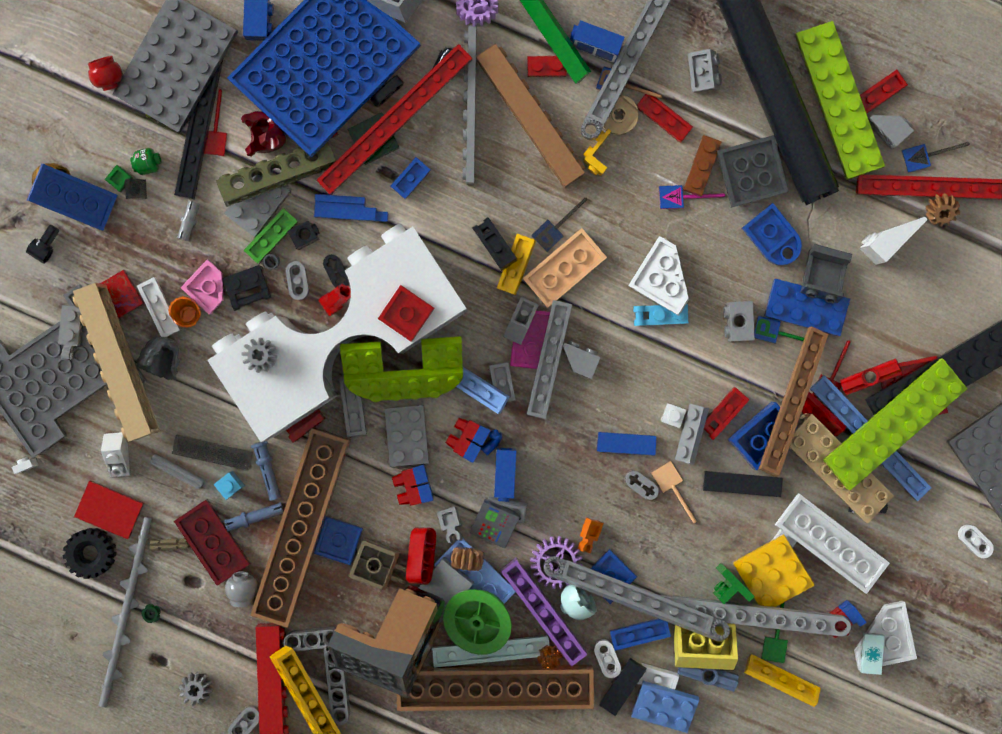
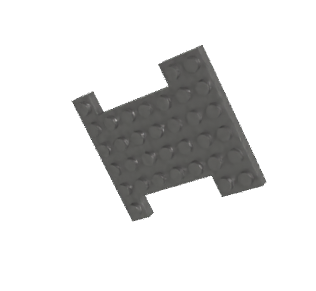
M77 285L63 295L70 306H75L73 291L82 288V285ZM60 321L12 354L8 351L2 340H0V412L32 458L37 457L67 436L56 419L107 385L101 378V366L94 359L93 353H95L93 345H90L86 335L88 331L86 326L82 325L80 346H74L73 360L61 358L64 345L58 344ZM137 367L142 383H145L147 380Z

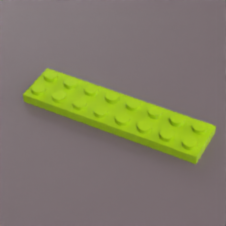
M831 21L796 33L795 37L846 180L884 168V161L834 22Z
M939 359L824 458L823 461L845 488L852 490L965 392L967 387L946 361Z

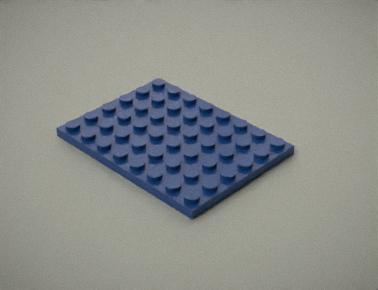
M303 0L227 79L312 158L421 47V44L392 17L367 0Z

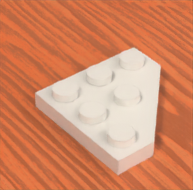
M659 236L628 286L679 316L689 301L678 250L676 245Z
M899 601L883 605L866 633L883 634L885 636L882 666L917 659L905 602ZM863 638L854 650L859 671L861 670Z

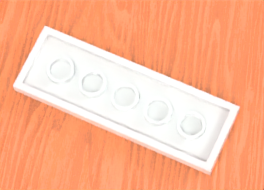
M801 494L796 495L775 523L778 528L866 594L890 564Z

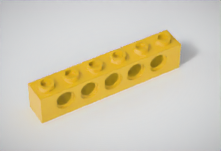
M284 646L269 656L312 733L341 734L294 649Z

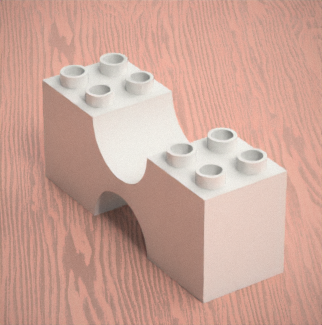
M399 223L381 235L386 243L374 252L366 245L347 258L352 265L345 270L351 288L350 304L341 321L331 329L317 334H307L296 328L288 318L274 316L273 313L268 314L265 311L246 323L250 333L244 337H241L240 334L234 336L231 333L212 345L216 355L207 361L260 442L276 437L338 396L332 381V369L334 361L340 352V344H348L360 337L376 336L388 342L397 353L403 354L419 344L421 339L428 338L468 312L413 226L405 230L403 225ZM400 285L435 308L412 342L378 320V317ZM263 338V345L269 340L271 344L268 348L276 347V350L271 352V355L275 354L277 358L270 359L275 365L270 366L267 364L268 371H264L261 366L260 373H256L255 367L252 370L248 369L250 362L247 364L243 363V360L247 359L248 356H242L241 353L249 351L245 349V344L252 347L251 339L258 343V339ZM257 350L256 353L258 354H255V358L262 360L261 356H264V353Z

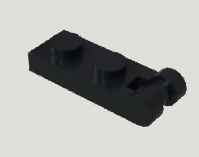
M489 217L483 220L482 224L479 226L475 225L472 229L502 271L516 262L517 258ZM489 229L490 232H488L487 234L484 235L482 233L485 230Z

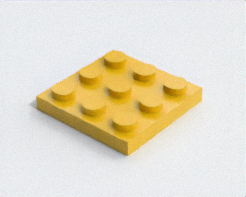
M784 534L733 562L746 586L755 596L756 602L761 606L776 607L815 586V583Z

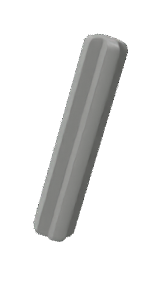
M157 454L153 455L150 460V464L197 489H201L204 484V479Z

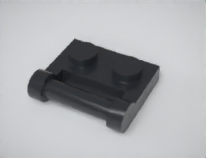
M260 265L223 278L234 311L258 300L271 298ZM261 286L262 291L241 299L236 297L239 293Z

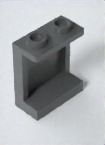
M814 244L809 250L800 293L806 294L809 298L818 297L825 299L828 303H838L844 296L842 289L847 265L851 262L852 254Z

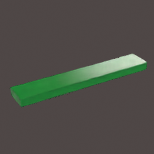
M520 0L574 83H580L591 70L544 0Z

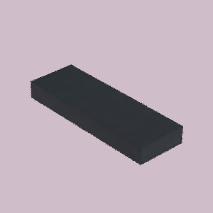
M629 658L599 706L616 716L647 668Z

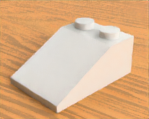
M922 217L879 233L869 234L862 240L861 243L863 245L859 249L875 265L885 263L928 219Z

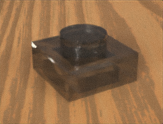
M125 179L126 199H147L146 179Z

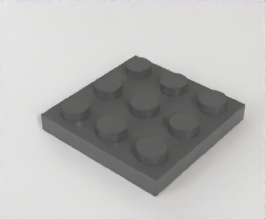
M774 135L717 151L731 208L789 192Z

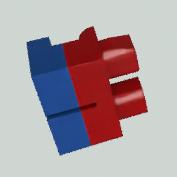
M458 418L454 427L463 432L461 437L458 438L450 433L445 443L454 449L453 452L473 463L491 429L472 420L467 421L466 419Z
M425 464L402 470L400 474L392 477L394 487L405 485L406 492L397 494L399 505L410 504L412 506L434 500Z
M848 600L830 612L833 615H844L850 620L851 626L856 623L861 627L867 623L855 606ZM838 621L835 624V628L839 631L845 630L847 626L843 621Z

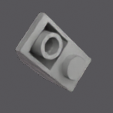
M568 341V344L563 343L562 348L572 372L592 379L601 358L596 356L598 352L589 348L586 351L579 349V344Z

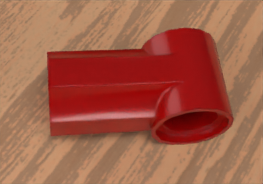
M340 284L318 300L328 316L335 314L343 308L342 305L351 298V288Z

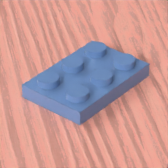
M642 681L631 717L688 733L699 703V696Z

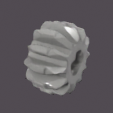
M259 338L258 343L251 339L252 347L248 344L244 345L245 349L249 351L242 352L241 355L248 356L247 359L243 360V363L247 364L250 362L249 370L255 367L256 373H260L261 366L264 371H268L267 364L270 366L275 365L270 360L271 358H277V355H271V352L275 351L276 347L268 348L271 341L267 340L263 345V338ZM257 350L264 353V356H261L262 360L255 358V354H258L256 353Z
M197 672L195 676L193 673H189L188 678L184 677L181 680L183 684L179 686V689L183 690V692L180 693V697L186 696L184 703L191 700L192 706H195L196 702L202 705L204 700L210 698L209 693H212L213 689L208 686L212 684V681H205L207 675L201 678L200 672ZM194 685H195V688H196V687L199 688V691H198V692H196L197 690L194 691V690L192 689Z

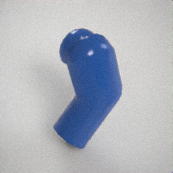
M493 429L489 433L491 440L481 448L487 456L498 447L503 438L502 433H499L497 429Z

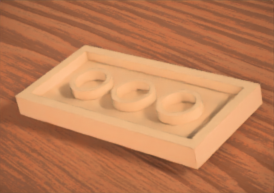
M581 228L522 279L548 308L552 305L553 300L557 301L607 257Z

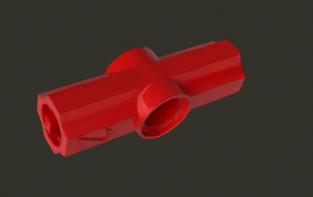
M895 358L843 378L840 382L847 396L903 373ZM869 371L876 374V380L872 383L866 379V374Z

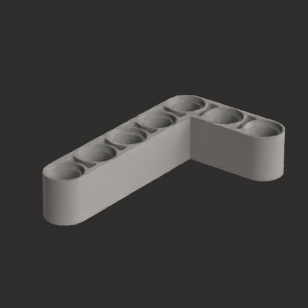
M336 626L289 632L284 639V646L291 647L294 651L324 648L330 714L336 725L345 724L350 715L347 674L345 671L336 668L327 646L330 641L328 633H334ZM311 634L316 635L318 642H310L308 636ZM289 637H296L298 644H291ZM338 671L342 676L341 679H334L332 672ZM341 691L344 697L338 699L334 696V692ZM342 710L346 716L339 718L336 715V711Z

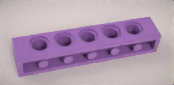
M514 558L502 567L501 573L569 664L573 666L587 656L586 649L518 558Z

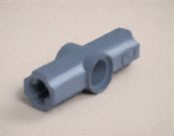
M678 667L679 675L701 681L706 685H714L733 692L738 685L739 675L722 669ZM706 671H713V675L710 678H704Z

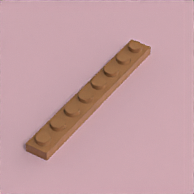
M812 326L807 330L759 466L760 470L775 477L780 476L829 335Z

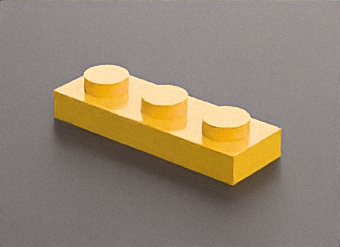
M520 234L516 235L511 250L516 256L517 261L503 270L497 289L516 296L536 240Z

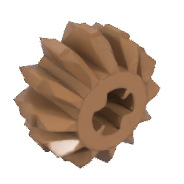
M944 193L940 197L936 194L935 200L929 199L930 205H927L925 208L927 211L926 216L933 225L938 224V226L942 227L946 223L950 226V221H956V215H960V204L952 195L948 197Z
M456 547L451 554V566L462 570L479 571L482 569L484 562V552L473 548Z

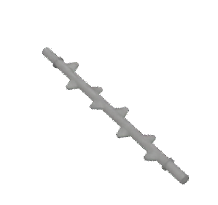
M144 517L141 532L138 535V543L130 545L128 548L135 557L130 578L120 581V585L126 590L121 614L111 618L118 626L113 648L103 652V656L109 661L104 684H102L100 707H107L110 690L113 687L112 682L122 677V673L116 669L121 646L129 644L131 641L124 634L129 611L139 607L140 604L133 598L138 575L146 573L148 570L141 562L146 541L149 538L151 517Z

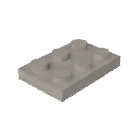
M255 175L252 180L259 182L263 177ZM284 186L231 205L223 214L256 237L291 191Z
M424 405L385 408L390 467L429 463Z

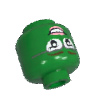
M152 148L137 150L134 152L133 157L130 158L134 172H138L142 176L156 173L159 170V164H162L160 154L155 153Z

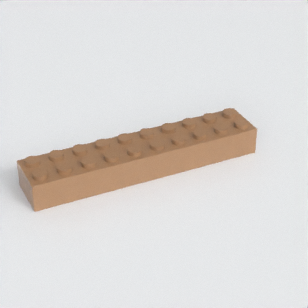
M315 427L311 428L250 616L286 628L291 624L351 439Z
M592 665L446 666L436 668L434 666H422L408 698L397 694V711L594 709V670Z

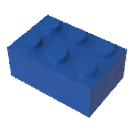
M771 401L728 438L729 442L755 470L759 469L780 409L776 402Z

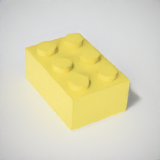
M727 623L730 627V634L723 641H716L675 625V667L734 670L738 661L736 625ZM716 626V633L724 635L723 628Z

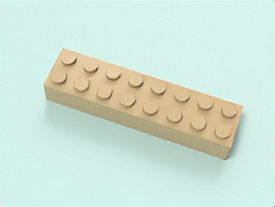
M93 283L74 290L73 302L81 312L80 321L84 327L86 326L88 331L86 336L89 344L93 345L95 353H93L94 359L101 366V378L108 385L109 390H107L109 399L115 404L116 409H114L116 418L122 423L121 432L123 437L129 442L160 432L107 286L105 284Z

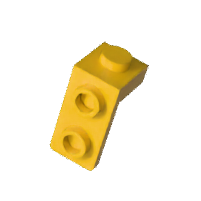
M610 129L606 132L602 130L595 139L597 144L594 147L589 146L583 154L585 156L583 162L589 166L587 169L594 175L599 174L602 176L607 169L593 155L610 135Z

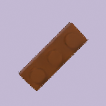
M706 135L702 136L683 191L699 197L703 195L722 141Z

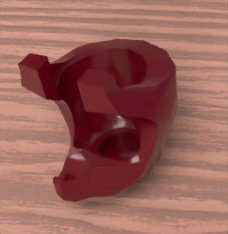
M254 111L241 117L242 123H245L251 131V142L245 149L247 156L252 157L256 152L270 153L280 149L286 143L284 132L262 111Z

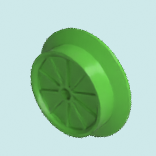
M476 589L461 591L449 600L444 610L443 621L448 636L458 647L469 653L477 655L494 653L507 643L511 635L512 622L507 608L496 595L488 591Z

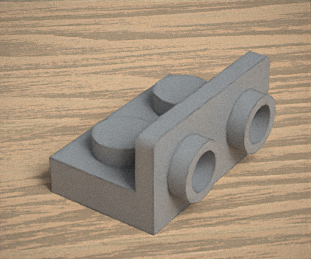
M712 49L688 53L692 92L720 90L722 77L718 73V65L720 64L718 53Z

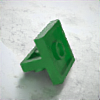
M722 563L716 567L726 580L724 582L720 581L714 587L715 591L713 594L723 604L737 592L749 602L755 597Z

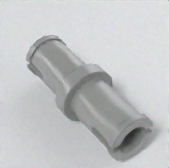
M188 200L184 217H181L182 223L177 238L185 241L190 240L193 225H196L197 222L195 219L200 206L199 203Z

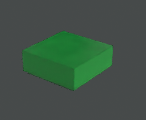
M116 165L104 180L119 192H122L133 177L119 165Z

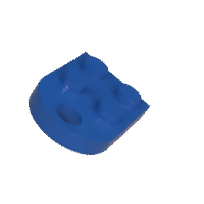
M773 203L742 227V230L758 250L772 264L780 266L790 264L798 258L801 252L802 243L798 233ZM785 248L792 250L793 254L790 259L784 258L782 254Z

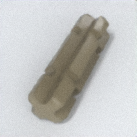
M185 538L150 541L151 551L189 548Z

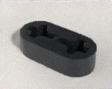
M398 75L394 76L372 96L371 102L377 108L380 107L403 86L404 82Z
M333 254L326 256L323 260V265L333 286L336 288L340 285L336 284V281H338L337 273L342 278H346L344 285L349 286V279L340 258ZM330 258L337 260L335 264L337 271H334L331 266H327L330 263Z

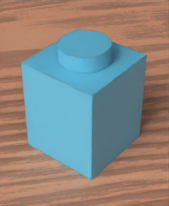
M234 471L227 473L214 484L225 500L232 497L245 486Z

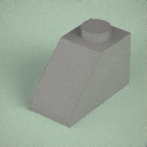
M872 115L868 118L871 128L890 149L897 147L914 131L911 128V123L901 116Z
M521 297L503 337L521 345L538 308V304Z

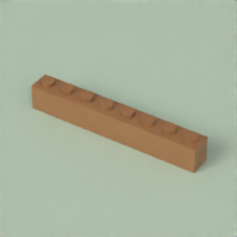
M496 44L492 45L476 57L477 63L562 186L566 188L584 175L585 172L583 170L585 167L579 159L576 160L574 158L572 147L568 143L565 144L561 139L563 135L560 130L551 125V117L546 111L542 112L539 107L541 105L540 101L535 95L531 96L528 91L530 88L524 79L520 80L517 75L518 70L513 63L509 64L504 49L502 47L498 48Z

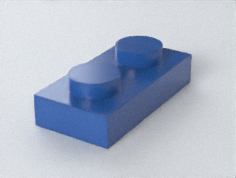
M415 157L390 187L406 200L431 169Z

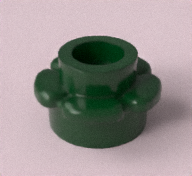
M148 604L141 614L147 623H152L160 619L161 610L158 606Z

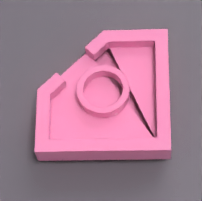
M207 259L183 284L181 289L211 315L224 301L223 273Z

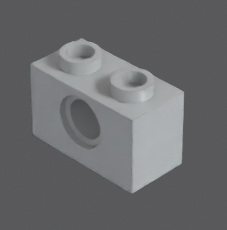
M753 301L726 303V307L723 309L724 318H727L724 334L725 338H728V342L755 340ZM736 316H740L743 320V324L740 327L734 324Z

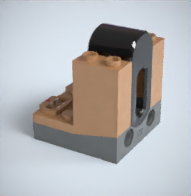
M408 585L404 590L399 588L376 639L367 632L360 633L357 628L345 623L338 624L327 645L336 668L408 698L440 629L439 620L445 605L444 599L413 585Z

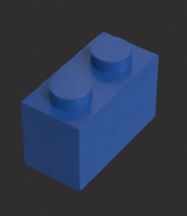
M244 0L243 36L246 40L264 41L273 32V23H270V16L274 14V5L271 4L270 0Z

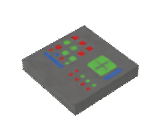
M484 499L470 534L505 549L520 518V514Z

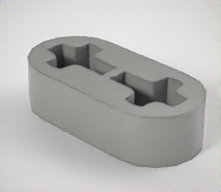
M635 470L629 471L626 474L625 482L635 492L647 500L657 497L659 490L652 481ZM637 474V480H639L641 484H630L631 480L629 479V476H635ZM643 485L647 486L648 488L653 486L652 490L654 491V494H648V496L645 495L646 490L642 488Z

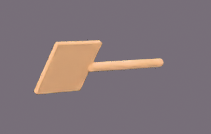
M669 461L651 474L663 493L670 488L673 489L692 522L696 523V519L675 485L683 480L672 462Z

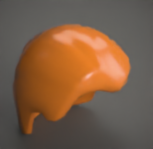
M182 296L176 298L171 302L168 309L169 316L180 327L188 328L194 326L201 316L200 307L190 297Z

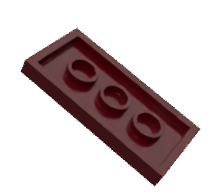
M208 499L174 521L217 586L250 564Z

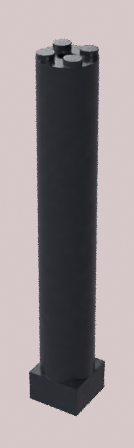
M717 0L802 203L804 202L805 205H809L820 200V195L825 198L838 192V182L761 0Z

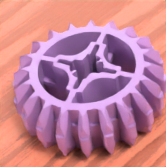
M550 536L551 543H547L546 539H543V547L539 543L536 545L539 552L536 550L532 551L537 557L530 558L531 562H536L530 568L533 570L537 569L533 576L540 575L538 578L539 583L545 579V587L551 582L552 589H555L556 583H559V588L562 589L563 581L546 575L540 567V560L543 559L546 562L550 556L563 559L564 552L567 550L572 556V562L583 566L582 563L577 562L582 560V556H575L580 550L577 548L572 550L575 543L572 542L568 546V538H565L562 543L561 536L557 537V542H554L553 536ZM560 547L554 555L544 554L550 548ZM553 562L549 563L551 570H559L558 565L553 568Z

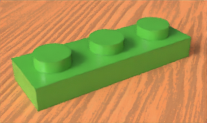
M283 208L243 251L257 264H260L264 257L288 234L287 231L295 227L298 221Z

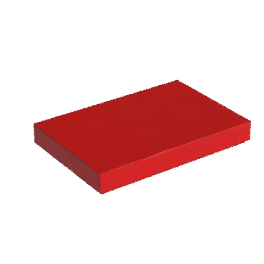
M89 481L74 517L128 540L144 503L96 482Z

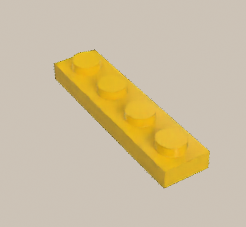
M753 654L748 657L744 671L745 674L813 707L818 704L820 687Z

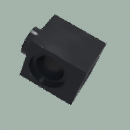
M306 221L287 231L298 250L320 240L318 234H320L319 229L315 223L311 224L310 221ZM307 229L310 231V237L303 240L301 232Z

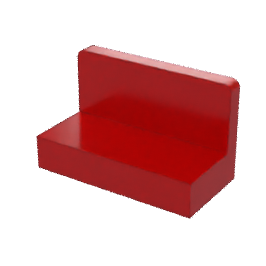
M319 409L312 412L286 429L289 439L292 443L296 442L307 434L311 428L326 419Z

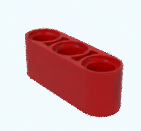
M415 527L411 531L406 579L410 584L427 585L432 580L437 538L436 531L433 528Z

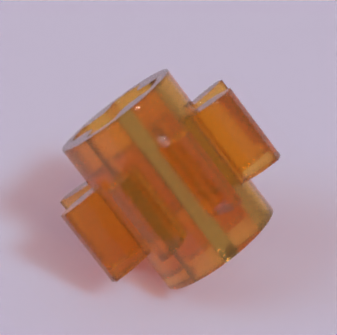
M546 645L539 649L540 656L537 657V660L541 663L543 669L550 668L553 670L560 665L559 659L562 658V654L558 651L556 645L553 647Z

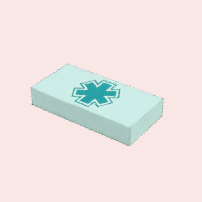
M863 633L861 673L882 675L885 638L883 634Z

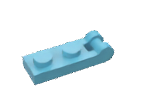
M688 304L685 305L679 316L661 305L633 306V312L636 315L634 326L689 323ZM643 312H648L649 319L643 320Z

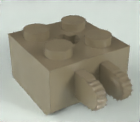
M364 537L348 577L378 589L386 590L389 580L405 584L406 579L392 573L394 568L406 573L407 566L397 563L401 551ZM377 560L380 567L376 566V568H373V564L370 561Z

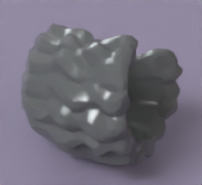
M154 337L150 339L140 352V356L137 359V367L160 378L176 380L177 367L180 363L177 343L167 337Z

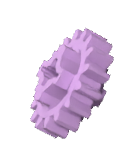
M498 0L456 1V14L460 17V21L465 20L466 25L470 22L473 23V27L477 23L483 26V22L490 24L491 19H496V14H498Z

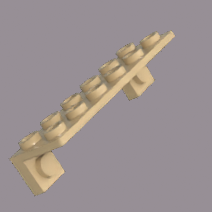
M804 413L800 418L802 424L795 430L789 448L865 523H869L894 495L872 473L852 490H847L823 461L842 443L813 414Z

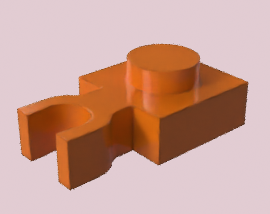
M586 518L580 533L583 539L577 549L591 554L593 541H598L604 523Z

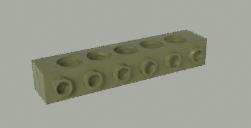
M329 142L315 154L318 157L316 161L308 160L309 155L302 148L297 147L292 153H281L275 156L273 160H262L254 167H243L235 174L220 176L216 183L225 206L234 205L327 170L336 162ZM293 161H296L300 164L297 168H291L289 166V164ZM274 168H279L281 173L273 175L271 171ZM255 175L263 177L259 182L253 181L252 178ZM235 183H244V186L242 188H234Z

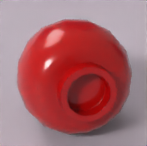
M113 56L103 57L88 63V77L94 87L102 88L103 91L118 87L117 83L121 81L123 73L120 65L114 61Z

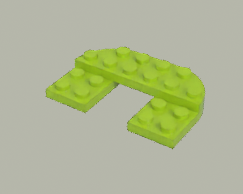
M458 336L421 339L423 369L384 371L381 341L340 344L344 383L349 391L359 397L370 399L372 402L384 400L398 401L400 399L416 400L429 397L438 398L440 395L454 389L463 378L462 338Z

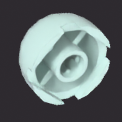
M571 584L563 589L560 608L565 615L568 614L576 620H584L597 612L593 596L591 594L588 596L584 589Z

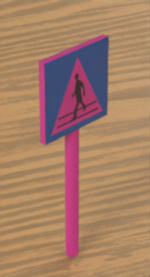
M682 185L659 186L660 209L684 208L683 199L725 197V194H703L699 197L697 195H683Z

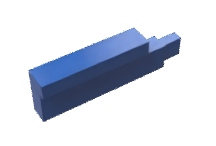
M315 194V218L388 222V212L377 211V208L365 207V197Z

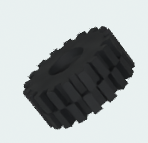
M87 528L73 534L66 541L67 545L63 548V551H66L63 559L67 560L64 564L66 567L69 566L71 568L69 570L71 574L75 572L76 577H83V579L96 578L111 568L110 566L114 564V557L117 552H114L116 545L112 544L111 541L113 539L111 536H106L107 532H100L98 528ZM86 546H94L97 549L98 554L95 560L90 561L84 557L83 550Z

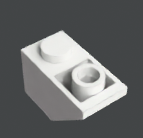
M122 432L104 434L101 454L110 477L130 476L128 444Z

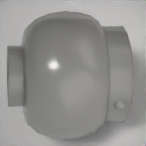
M240 571L234 573L225 585V593L230 600V605L233 607L253 605L258 593V582L248 572Z

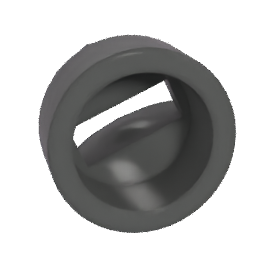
M268 254L264 257L263 264L267 269H275L280 264V258L276 254Z

